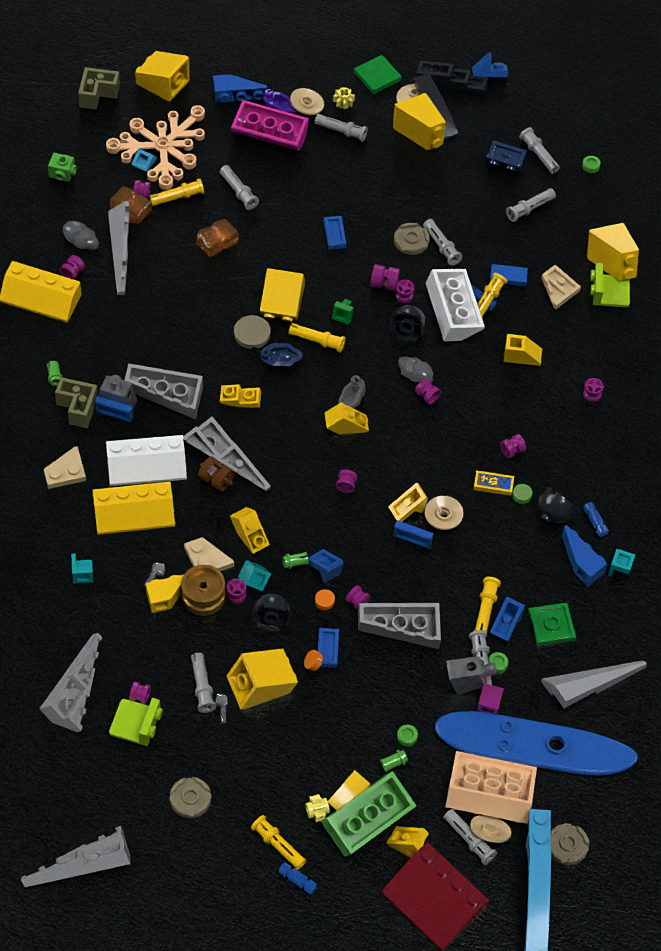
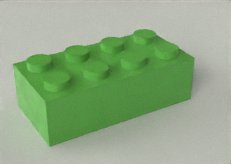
M392 771L330 814L321 823L345 857L355 852L415 808L416 804Z

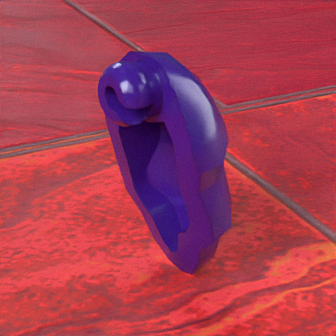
M271 89L265 90L263 100L268 107L295 115L298 114L299 111L292 106L290 97L281 92H273Z

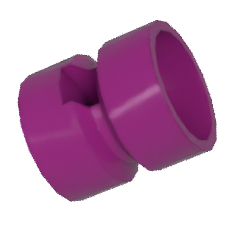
M375 264L370 287L377 289L384 287L387 291L396 292L400 269L393 267L386 269L383 265Z

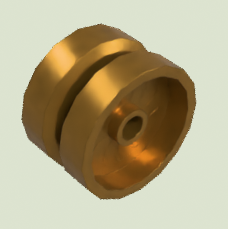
M204 564L187 570L181 583L182 600L187 610L201 616L212 615L219 611L225 601V580L223 574L219 569Z

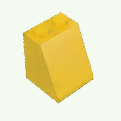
M155 51L146 59L141 67L136 69V84L170 102L190 81L189 57Z
M426 93L395 104L393 128L426 150L443 145L446 122Z
M624 223L589 230L588 260L594 264L603 263V270L619 281L636 278L639 249Z
M267 268L260 313L264 315V318L274 319V317L282 318V321L285 322L297 320L305 286L304 274Z
M283 649L242 653L227 674V679L241 710L290 694L298 683L297 677Z

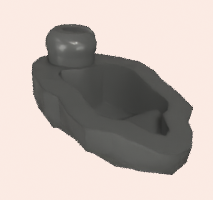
M69 221L64 224L63 233L70 243L80 249L95 250L98 248L99 241L95 232L87 228L84 223Z
M403 356L399 358L398 366L403 376L413 382H421L426 378L431 382L433 381V371L427 362H423L417 357Z
M358 375L353 376L351 382L342 390L338 403H343L353 409L359 406L366 391L363 379H360Z

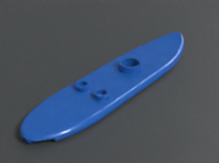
M460 711L440 717L435 724V730L439 737L446 744L460 751L555 771L581 775H610L627 770L638 759L636 752L627 745L596 733L478 711ZM559 740L562 742L563 748L561 750H553L549 746V742Z

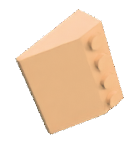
M456 751L445 807L528 824L537 767Z

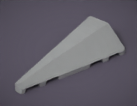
M124 201L108 211L117 295H125L130 216L129 201Z
M213 417L183 436L184 441L205 454L213 456L222 462L223 465H227L236 473L265 491L271 488L269 483Z
M99 633L93 634L40 707V710L52 723L76 732L81 731L83 727L80 725L81 719L86 713L84 708L85 701L90 695L95 669L93 665L99 654L97 652L98 642L102 640Z
M645 661L620 664L544 678L541 682L550 695H555L562 707L566 708L594 692L597 694L646 668L647 663Z
M122 827L115 828L116 833L108 837L101 835L98 837V841L88 845L84 844L57 858L56 864L47 869L42 866L38 868L39 872L23 876L21 880L24 887L130 864V853Z

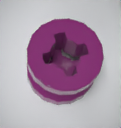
M136 180L133 198L143 197V199L148 200L151 183H141V181Z
M409 280L399 281L396 285V299L402 303L410 302L413 299L414 284Z
M596 378L586 381L583 396L586 400L596 402L601 398L604 387L602 381Z
M341 470L338 474L339 480L336 482V488L341 492L351 493L355 489L354 483L357 481V474L351 470Z
M232 579L228 582L227 598L230 602L241 603L245 600L246 584L243 580Z
M357 585L348 593L346 601L353 603L354 608L358 610L359 603H368L371 596L368 593H364L362 588Z
M135 681L130 691L129 701H140L141 704L146 705L151 686L147 684L143 686Z

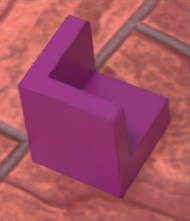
M484 684L477 711L497 715L504 688Z

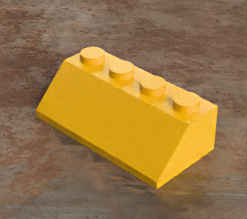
M12 261L4 276L0 302L68 322L81 297V285L79 281Z
M170 482L93 490L98 535L175 527Z

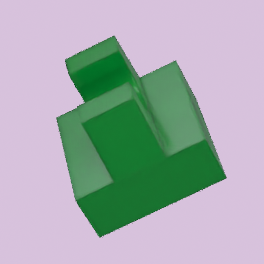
M344 299L342 303L336 301L332 319L349 325L354 308L350 306L352 301Z

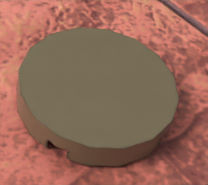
M417 223L403 224L394 233L395 246L405 254L416 255L422 253L429 245L430 237L427 229L420 227Z
M245 316L238 320L234 326L235 340L240 346L245 348H260L267 344L270 339L271 329L269 323L259 316Z
M199 778L180 779L170 791L171 807L182 817L194 818L202 815L207 811L211 803V793L208 785Z
M565 823L556 826L550 833L551 856L561 864L573 865L579 863L585 858L589 849L587 834L580 827H575L571 824Z

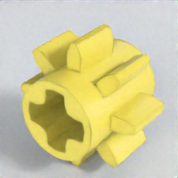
M343 87L336 90L335 95H333V102H337L336 107L346 109L349 106L352 107L355 95L351 94V89Z
M319 794L310 796L309 802L305 803L308 817L314 818L316 822L324 820L326 814L330 813L327 799H322Z

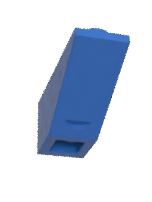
M234 75L213 76L215 103L262 100L264 92L267 90L266 85Z
M567 525L564 526L562 538L574 574L589 586L605 574L607 563L602 556L597 555L592 550V547L587 542H584L578 536L575 530L570 529Z

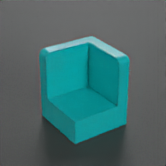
M616 549L608 576L612 577L614 570L629 574L635 554Z
M71 554L73 583L93 582L92 560L76 561V554Z
M246 560L238 578L243 580L246 585L263 591L271 573L264 567Z

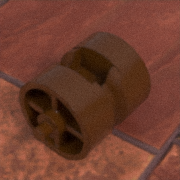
M210 456L204 463L200 464L201 468L198 477L207 483L211 482V485L219 491H224L229 485L233 484L232 480L235 471L227 465H222V462L213 456Z

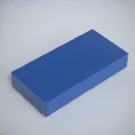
M324 217L328 249L346 248L347 244L342 217Z
M492 264L490 281L493 278V273H498L506 278V284L526 286L528 268Z
M96 397V412L127 422L132 421V406L103 397Z
M396 521L394 537L430 549L433 533Z
M319 628L318 652L323 656L320 667L337 668L339 629Z

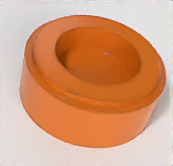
M329 590L317 592L315 596L316 606L321 610L331 609L335 603L334 594Z
M311 650L305 657V668L316 671L322 664V654L316 650Z

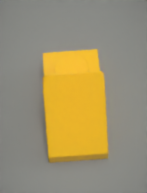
M416 483L388 507L396 520L403 522L415 511L423 513L428 498L420 485Z
M396 826L387 844L411 858L424 845V841L429 833L424 828Z

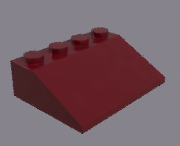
M428 842L408 860L381 892L441 951L448 947L487 909L489 901Z

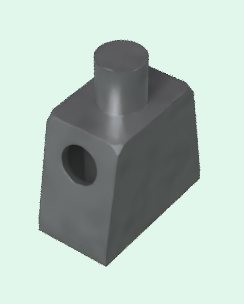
M118 375L106 376L98 396L134 408L137 398L132 383L121 380Z
M480 657L446 661L449 680L458 695L483 688L484 684H488L487 676L497 674L495 663L483 665Z

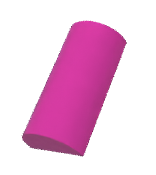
M242 100L231 126V131L299 151L306 137L309 118Z

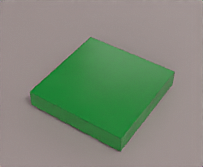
M383 55L354 68V73L373 94L401 81L402 78Z
M567 603L528 609L537 646L576 640Z

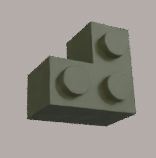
M85 67L78 93L79 107L97 109L100 97L117 99L120 88L119 72Z
M61 377L55 391L56 404L69 408L68 417L70 425L88 428L95 409V399L98 396L97 385Z

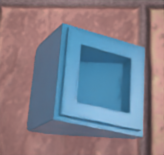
M138 149L131 165L147 172L157 157Z

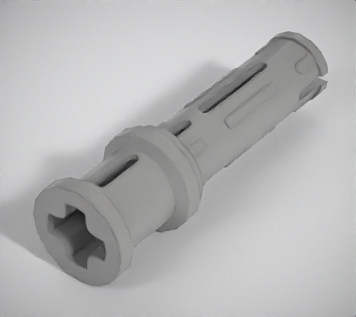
M317 114L315 118V125L344 133L346 137L351 136L359 139L361 142L366 138L368 131L366 126L360 127L354 125L353 122L345 123L321 114Z
M529 127L522 131L519 137L526 142L528 149L535 152L551 174L557 172L560 166L543 147L542 140L536 137L533 133L534 130Z
M228 165L223 166L220 169V174L235 190L236 197L242 200L247 210L255 208L259 203L258 197L251 193V189L248 186L243 185Z
M549 188L527 201L521 200L517 205L508 207L506 214L512 222H515L519 217L529 215L530 211L555 199L556 194L552 188Z
M432 219L425 221L423 224L424 228L427 229L438 244L440 253L448 259V264L452 266L459 263L462 259V254L454 248V243L446 239Z
M477 630L469 634L473 645L472 655L480 657L483 665L489 664L487 655L490 650L486 644L487 633L484 630ZM487 676V683L489 685H492L491 676Z
M195 653V657L192 655L191 660L197 686L195 696L198 697L199 701L198 711L208 713L216 708V703L212 699L213 688L208 683L204 655L202 653Z
M454 809L449 810L443 818L469 844V850L475 852L482 859L483 865L488 864L494 859L497 851L495 849L492 850L484 839L474 834Z

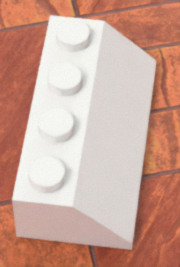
M432 269L426 281V286L443 340L461 341L483 330V320L466 269Z
M183 435L106 441L110 486L187 480Z

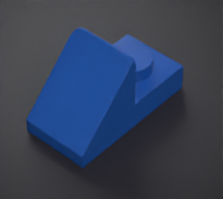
M490 52L472 67L473 77H507L508 74L507 66L503 63L491 64Z
M324 549L308 558L309 565L319 570L324 583L341 573L343 560Z
M507 596L490 633L509 641L517 623L521 621L525 605Z

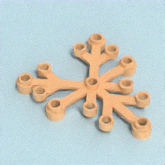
M198 105L192 107L191 116L179 126H177L178 113L170 111L168 113V120L171 126V133L166 136V122H157L156 128L159 132V137L144 128L142 119L134 118L130 121V130L134 134H142L152 142H138L129 133L123 132L120 134V141L116 138L107 140L106 149L110 154H117L120 150H127L121 154L123 163H130L132 156L138 149H156L160 152L161 162L154 169L147 172L148 180L156 181L158 174L162 172V175L159 177V187L165 191L170 190L173 186V179L181 180L183 178V170L176 168L168 162L167 152L180 160L183 167L187 170H192L196 166L195 155H184L175 149L183 147L186 151L192 150L193 141L191 139L174 140L194 137L199 141L203 140L205 137L203 129H186L195 121H201L205 117V110L202 106Z

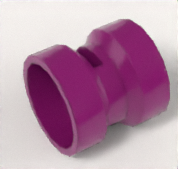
M71 255L67 263L60 267V272L64 277L74 280L77 277V273L85 268V264L79 257Z
M428 378L423 379L415 389L419 396L424 397V401L427 404L434 403L441 394V390L438 387H434Z
M520 434L512 436L510 440L505 439L500 442L501 450L508 459L515 456V453L526 451L525 441Z

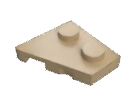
M556 265L542 274V281L555 309L572 298L581 289L579 284Z
M78 447L72 448L44 469L48 489L86 481Z
M203 537L184 544L193 567L202 564L211 565L219 569V571L234 567V561Z

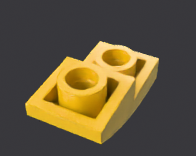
M240 385L221 386L220 403L237 407H260V388L241 389Z
M354 770L328 800V803L337 810L364 791L370 783Z

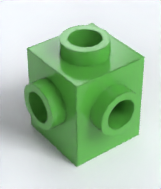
M53 153L48 165L49 177L70 182L72 175L74 176L77 170V166L74 164V157Z

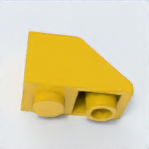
M507 334L504 362L541 366L542 348L526 336Z
M339 403L325 412L327 429L337 434L364 433L369 431L367 416L343 403Z
M246 507L230 516L237 534L251 553L254 554L270 545L255 510Z
M173 575L167 579H155L146 583V594L152 613L168 610L173 607L182 594L181 583L184 575Z

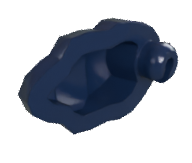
M272 343L261 351L260 356L267 365L278 368L281 366L291 367L299 362L303 355L301 351L288 343Z

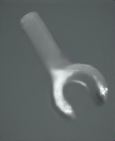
M154 563L152 573L146 583L152 581L156 574L163 576L165 565Z
M217 694L215 703L221 706V723H226L228 698L226 695Z

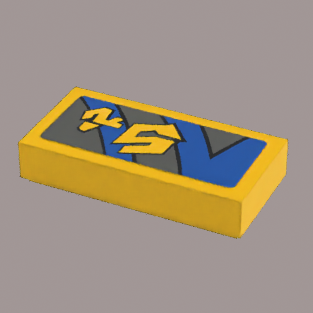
M476 471L474 490L511 496L514 476Z

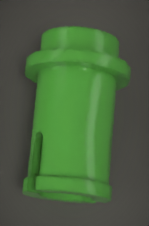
M50 361L49 364L47 363L48 381L51 385L57 386L60 378H63V376L60 374L59 363L57 361Z
M307 553L286 554L282 558L284 568L292 569L294 566L307 565Z
M397 750L395 754L381 759L380 762L384 771L387 772L401 764L405 765L408 758L403 750Z

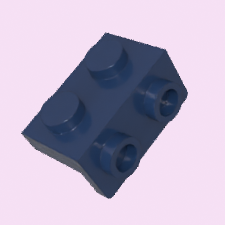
M493 140L486 160L491 166L499 167L500 165L510 172H520L527 151Z

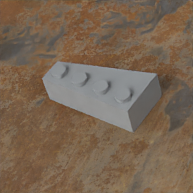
M128 364L125 381L132 383L136 395L196 419L203 389V376Z
M359 603L358 629L359 631L439 649L441 642L439 603Z

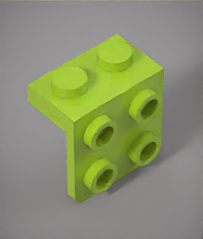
M596 263L595 269L591 270L590 281H593L590 295L593 296V305L628 307L630 304V280L619 281L612 275H603V263Z
M152 698L148 706L122 699L109 730L110 735L148 746L150 738H153L155 735L156 722L162 716L163 709L160 708V700Z

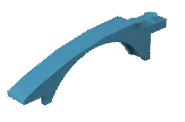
M529 810V832L526 839L528 855V910L524 951H548L551 881V810Z

